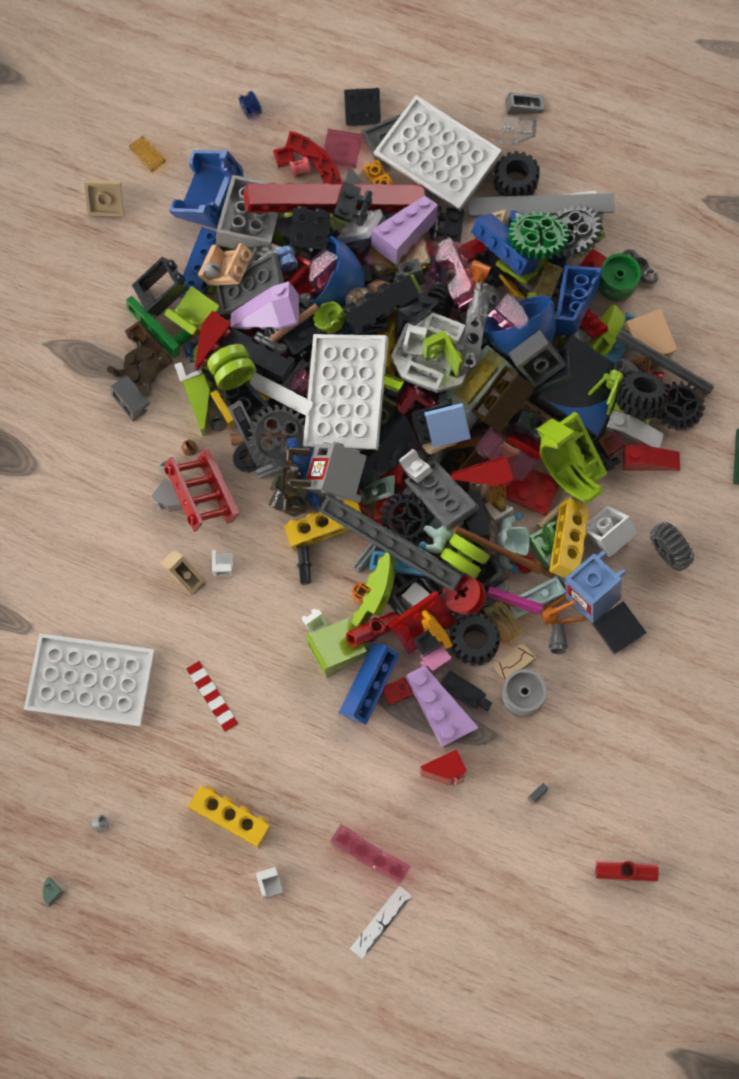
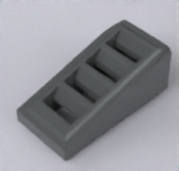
M509 92L505 100L506 114L544 112L543 96Z

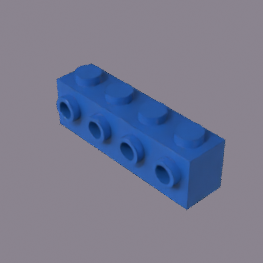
M492 213L477 217L471 233L479 241L484 243L491 252L495 253L519 276L535 272L541 256H538V259L535 260L533 255L528 258L527 253L521 255V250L515 251V246H511V241H509V228Z
M201 227L183 273L188 289L179 298L183 299L191 286L206 296L207 284L197 275L211 246L216 245L215 230Z
M372 643L339 713L353 722L367 725L400 654L386 645Z

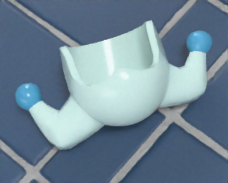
M517 512L513 516L501 519V531L497 536V545L520 556H525L529 551L530 538L526 527L512 526L514 521L522 520L523 518L522 513ZM500 555L499 562L503 568L511 570L513 574L519 572L518 566H513L510 563L511 559Z
M434 518L428 526L423 528V531L433 538V544L427 545L425 542H420L419 548L426 549L435 554L442 553L447 541L454 535V527L447 531ZM464 520L457 526L462 527L464 524Z

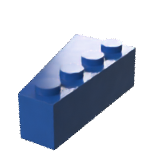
M565 265L556 315L555 335L567 336L573 334L575 336L601 285L602 268Z

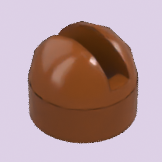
M186 440L182 444V451L185 455L192 456L197 452V445L193 440ZM187 444H190V446L192 447L191 451L187 447Z

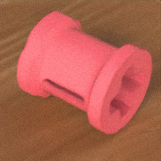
M307 157L300 161L289 162L293 177L304 172H311Z

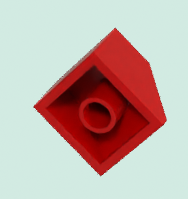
M456 749L420 766L419 773L422 777L447 786L450 784L456 786L464 782L467 769Z

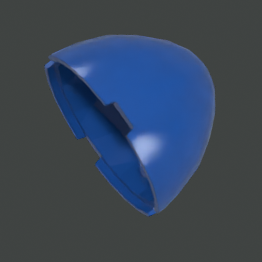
M330 236L325 250H320L315 257H309V260L312 262L318 260L330 276L323 292L313 298L312 305L316 304L320 308L321 304L334 301L343 307L347 305L346 295L350 290L359 287L364 288V272L359 260L349 247L335 237Z
M535 296L520 300L517 306L510 309L504 307L491 315L486 321L483 333L498 352L510 359L512 358L509 352L539 330L552 343L556 327L554 304L549 296Z

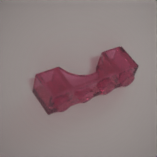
M449 237L431 249L436 261L445 271L455 270V276L447 287L452 300L460 309H463L474 298L476 282L472 280L474 275L471 269L466 266L468 264L466 257L463 254L461 255L462 247L458 241L454 242Z
M343 824L339 825L330 840L332 845L401 886L411 869L410 865L377 848Z

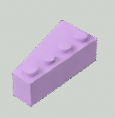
M424 195L372 229L371 246L397 266L403 255L406 256L410 247L413 244L415 245L419 241L420 236L424 235L437 221L438 205Z
M425 666L405 676L441 747L479 728Z

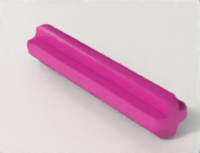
M492 586L488 588L486 593L488 598L540 615L543 608L541 603Z

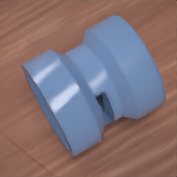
M283 246L276 251L282 271L288 272L298 267L297 259L294 258L295 250L292 246Z

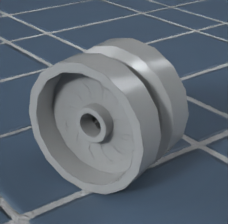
M520 669L511 673L507 677L502 689V701L505 708L518 717H528L537 713L547 696V686L544 679L537 672L530 669Z

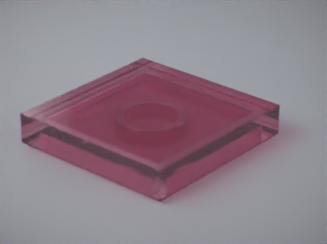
M328 128L324 150L332 158L335 165L356 168L363 134Z

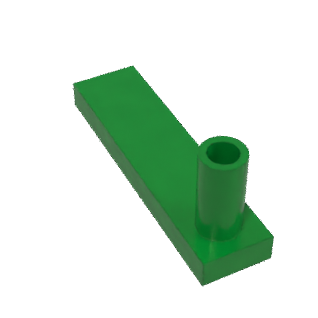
M133 296L126 299L127 310L143 324L173 358L180 354V346L194 336L184 329L174 337H171Z

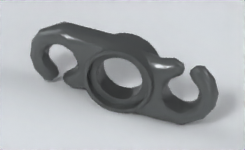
M627 249L622 252V254H631L638 263L644 265L645 268L641 270L640 277L644 283L654 284L658 280V274L654 273V270L648 266V261L635 250ZM654 273V278L650 280L646 275Z

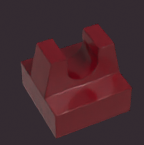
M612 430L599 440V443L610 457L625 447L616 430Z

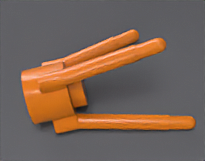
M566 594L544 607V610L540 613L545 625L550 624L551 627L554 624L584 621L585 617L557 620L560 618L558 612L576 603L573 600L556 608V605L566 599Z

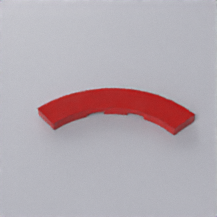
M289 131L285 149L307 157L308 161L320 174L323 183L341 184L340 174L329 154L310 138Z

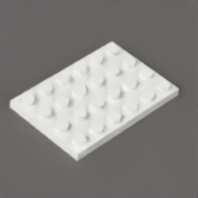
M415 95L373 153L460 211L503 152L492 143Z
M313 334L307 398L313 402V405L305 419L303 447L314 448L315 444H323V442L332 444L333 442H339L344 444V448L378 450L388 337L386 335Z
M39 633L24 710L141 727L155 650Z

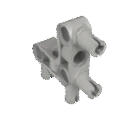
M480 282L476 283L474 298L470 302L467 311L466 332L461 353L463 356L462 363L466 367L470 366V368L480 365L483 331L489 308L486 301L488 284L483 283L481 290ZM471 333H475L478 335L479 339L477 341H471L469 339V335Z

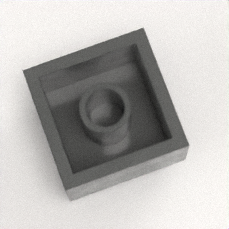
M540 330L509 352L516 367L535 388L566 366L558 351Z

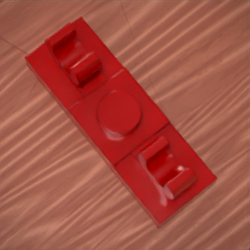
M588 309L579 328L593 340L609 330L608 326Z

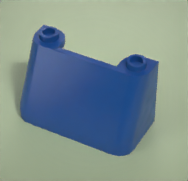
M193 150L189 159V166L195 174L184 201L175 199L171 204L169 212L176 218L217 229L232 175L243 177V168L228 150Z

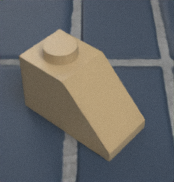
M174 550L160 563L191 595L205 582L190 563Z

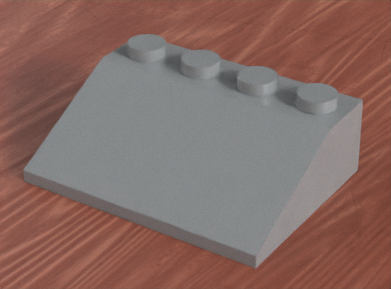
M232 175L216 231L217 246L237 249L239 243H243L247 248L271 245L279 213H246L243 194L247 184L253 182L268 184L270 182Z

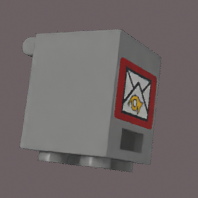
M339 442L315 444L306 479L311 480V487H303V489L325 497L331 494L342 502L345 500L360 502L361 496L356 493L366 456L360 454L358 449L344 448V444Z

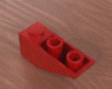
M213 310L201 324L195 371H198L200 367L202 369L205 367L209 360L207 359L211 353L214 354L220 347L218 343L222 338L225 340L231 333V330H229L231 323Z

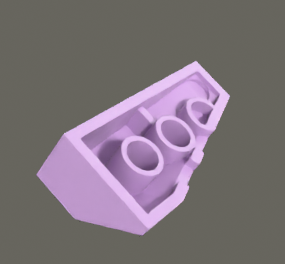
M290 282L272 286L231 312L230 327L232 329H252L253 327L284 329L298 325L299 294Z

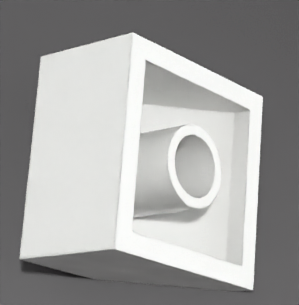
M608 505L586 524V538L599 552L604 551L608 557L617 553L621 547L638 534L629 516Z

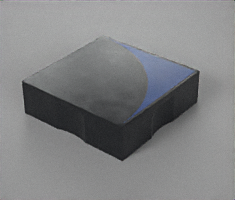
M570 334L560 339L556 350L560 351L567 347L571 350L573 380L529 398V401L560 421L574 412L578 413L591 440L599 438L610 416L606 413L609 406L607 401L611 389L604 382L592 395L589 396L588 392L602 379L605 373L609 374L611 370H614L615 364L576 336ZM615 399V402H614V404H613L612 410H613V408H614V406H615V403L617 402L616 399Z

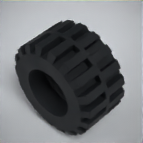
M514 151V154L508 152L507 156H501V159L496 163L494 172L495 190H498L500 196H530L535 193L539 182L540 167L537 165L536 159L532 160L533 156L530 154L527 156L526 152L523 151L522 154ZM518 172L526 178L516 181L509 178L508 174Z
M631 372L622 378L616 403L620 410H623L627 415H631V417L639 419L656 418L663 410L668 395V388L666 383L655 375L647 372Z
M472 613V616L467 614L463 619L460 618L453 627L451 634L452 651L456 653L458 660L460 658L463 660L462 663L464 664L468 662L471 663L470 666H475V664L483 665V662L488 663L491 658H494L498 651L501 639L500 630L497 629L498 625L495 622L492 623L490 617L485 618L484 614H480V616H476V613ZM473 630L480 631L486 636L487 643L479 649L470 648L464 642L465 634Z

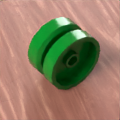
M619 253L607 257L601 266L602 278L598 290L609 300H626L632 296L640 281V265L633 257L627 254Z

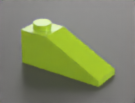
M203 373L183 380V384L202 436H205L211 405L210 390L213 387L210 379H205Z

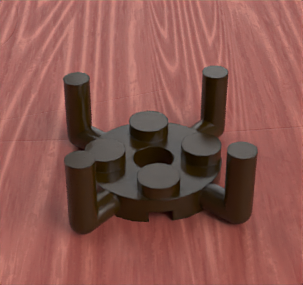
M129 332L127 337L134 342L135 349L125 355L124 368L116 369L113 366H108L107 372L115 377L128 376L134 383L141 385L139 386V392L150 396L152 394L150 383L160 373L161 365L171 362L172 357L165 351H161L158 356L153 350L142 347L140 337L133 332ZM145 361L147 366L143 371H140L138 366L141 362Z
M288 447L286 449L284 464L287 467H283V474L281 476L282 489H285L286 494H282V509L284 512L306 513V506L290 504L292 496L297 495V487H311V480L302 479L301 474H298V466L293 461L294 455L309 456L310 448Z

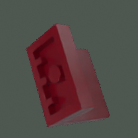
M408 382L395 400L398 411L405 415L407 410H412L416 403L415 400L426 407L440 404L439 398L432 393L429 395L425 393L423 387Z

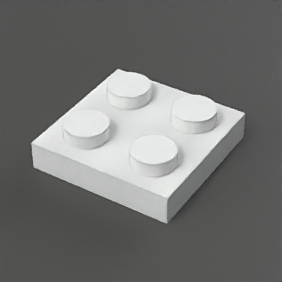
M381 210L367 211L368 217L364 221L363 226L356 225L357 219L352 217V221L346 224L337 239L345 244L370 238L371 230L378 225L383 217Z

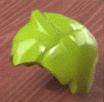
M334 301L321 304L313 317L315 325L320 330L331 334L340 331L346 322L341 313L343 311L342 307Z

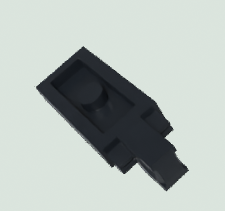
M451 670L448 671L440 683L450 695L470 708L477 709L481 707L488 712L492 706V702L484 698L486 694L481 689Z

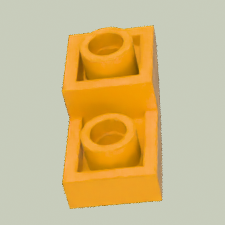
M379 159L362 167L371 185L377 183L382 185L393 184Z
M426 610L422 611L424 619L421 622L425 631L429 630L432 636L436 638L438 644L441 643L445 649L452 647L447 633L439 622Z

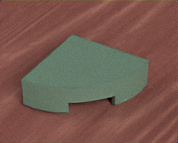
M48 877L44 883L43 898L45 903L50 906L64 891Z

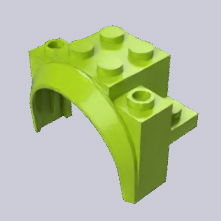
M572 413L561 422L551 418L537 428L541 437L540 455L542 461L553 479L567 493L588 504L604 492L602 487L595 482L608 473L578 413Z

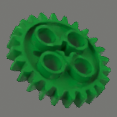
M532 211V215L525 212V217L519 215L518 219L514 218L513 223L510 224L508 236L511 246H515V251L521 250V255L527 253L528 258L533 255L535 260L538 259V256L545 260V256L552 258L553 254L558 256L559 251L564 252V247H567L569 240V229H566V224H561L562 219L556 220V215L549 217V213L543 215L542 211L539 214Z

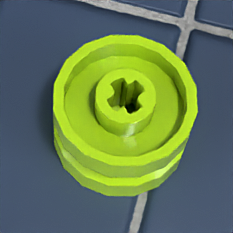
M242 344L229 345L220 349L207 362L211 374L214 375L215 382L221 390L237 388L248 382L256 373V367L252 360L249 359V354Z
M454 533L449 542L458 549L457 553L449 548H445L440 557L448 561L449 565L463 574L467 573L476 579L481 569L472 563L473 560L486 564L490 555Z

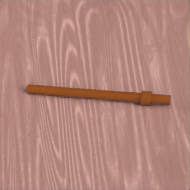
M457 525L453 529V533L528 567L538 575L542 574L551 579L555 577V574L549 572L550 569L544 567L540 562H533Z

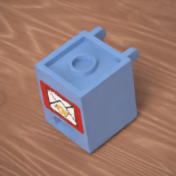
M604 551L597 556L595 554L591 555L565 578L566 599L570 602L574 600L576 602L574 606L592 623L597 621L621 600V578L626 574L624 569H621L616 574L602 561L606 556Z

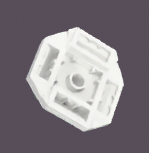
M436 313L430 314L415 325L427 328V338L445 330L447 336L450 335L452 337L455 350L462 353L466 325ZM409 322L406 323L391 355V360L401 379L435 393L461 387L470 366L466 367L462 363L461 374L456 378L443 353L438 358L425 361L423 356L403 353V343L408 324L412 325Z

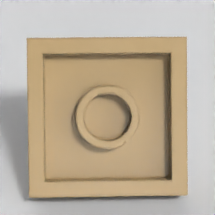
M120 180L84 181L87 216H124L122 183Z

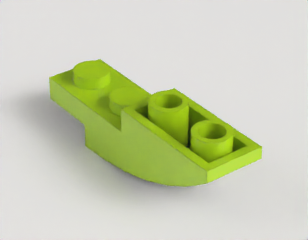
M612 304L600 319L608 326L609 331L593 340L590 338L586 343L604 357H606L617 340L616 336L621 331L625 320V315L615 304Z
M386 552L378 560V566L375 571L371 572L368 576L366 586L371 591L365 595L360 609H357L353 614L351 623L358 627L368 623L373 614L381 616L394 584L396 557Z

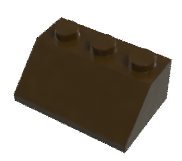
M505 365L471 412L498 433H501L502 430L508 427L511 418L520 411L524 401L530 398L535 386Z
M477 444L475 446L449 450L439 464L451 476L454 471L492 460V458L481 445ZM455 480L465 492L469 490L470 482Z

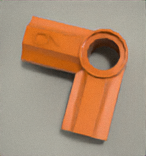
M474 260L461 293L467 298H474L476 283L480 282L481 286L483 285L491 267Z

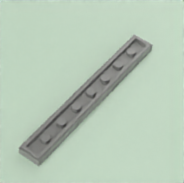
M614 193L469 198V217H480L505 209L508 212L514 210L523 214L527 212L532 215V211H535L536 214L542 211L543 215L547 213L556 215L558 214L557 211L563 213L564 207L570 210L571 205L577 208L579 204L582 209L587 205L589 209L593 208L597 213H614Z

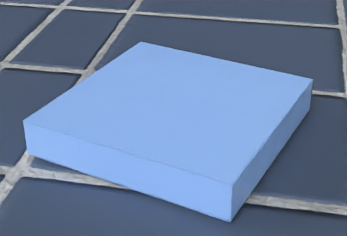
M462 403L425 412L433 448L471 439Z

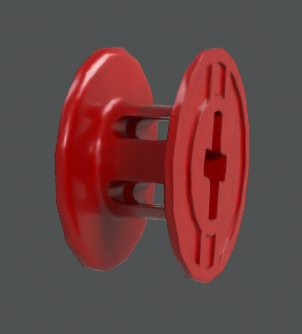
M463 574L454 591L444 587L443 599L447 607L461 615H472V613L480 611L483 607L486 592L481 582L470 575Z

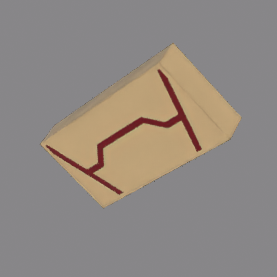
M522 643L493 665V669L505 682L511 673L525 668L536 657Z

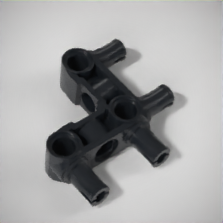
M414 524L409 526L407 535L413 530ZM396 573L387 605H390L394 612L400 616L407 609L399 597L414 582L417 584L421 583L429 594H432L434 591L439 592V588L433 579L427 576Z

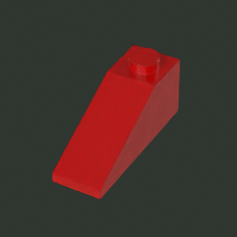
M625 445L622 453L623 471H680L679 451L646 445Z
M508 455L460 469L451 474V478L454 480L492 486L500 485V487L511 484L515 477Z

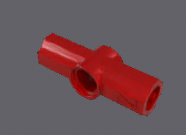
M390 612L379 618L374 617L368 623L349 630L346 633L347 643L355 648L367 642H374L378 637L392 631L388 623L399 615Z
M596 861L595 876L596 879L622 880L625 882H658L659 868L658 864ZM623 866H628L631 869V876L623 875Z

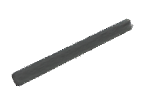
M621 330L617 334L616 339L646 358L652 357L651 361L706 394L712 392L713 384L625 331Z

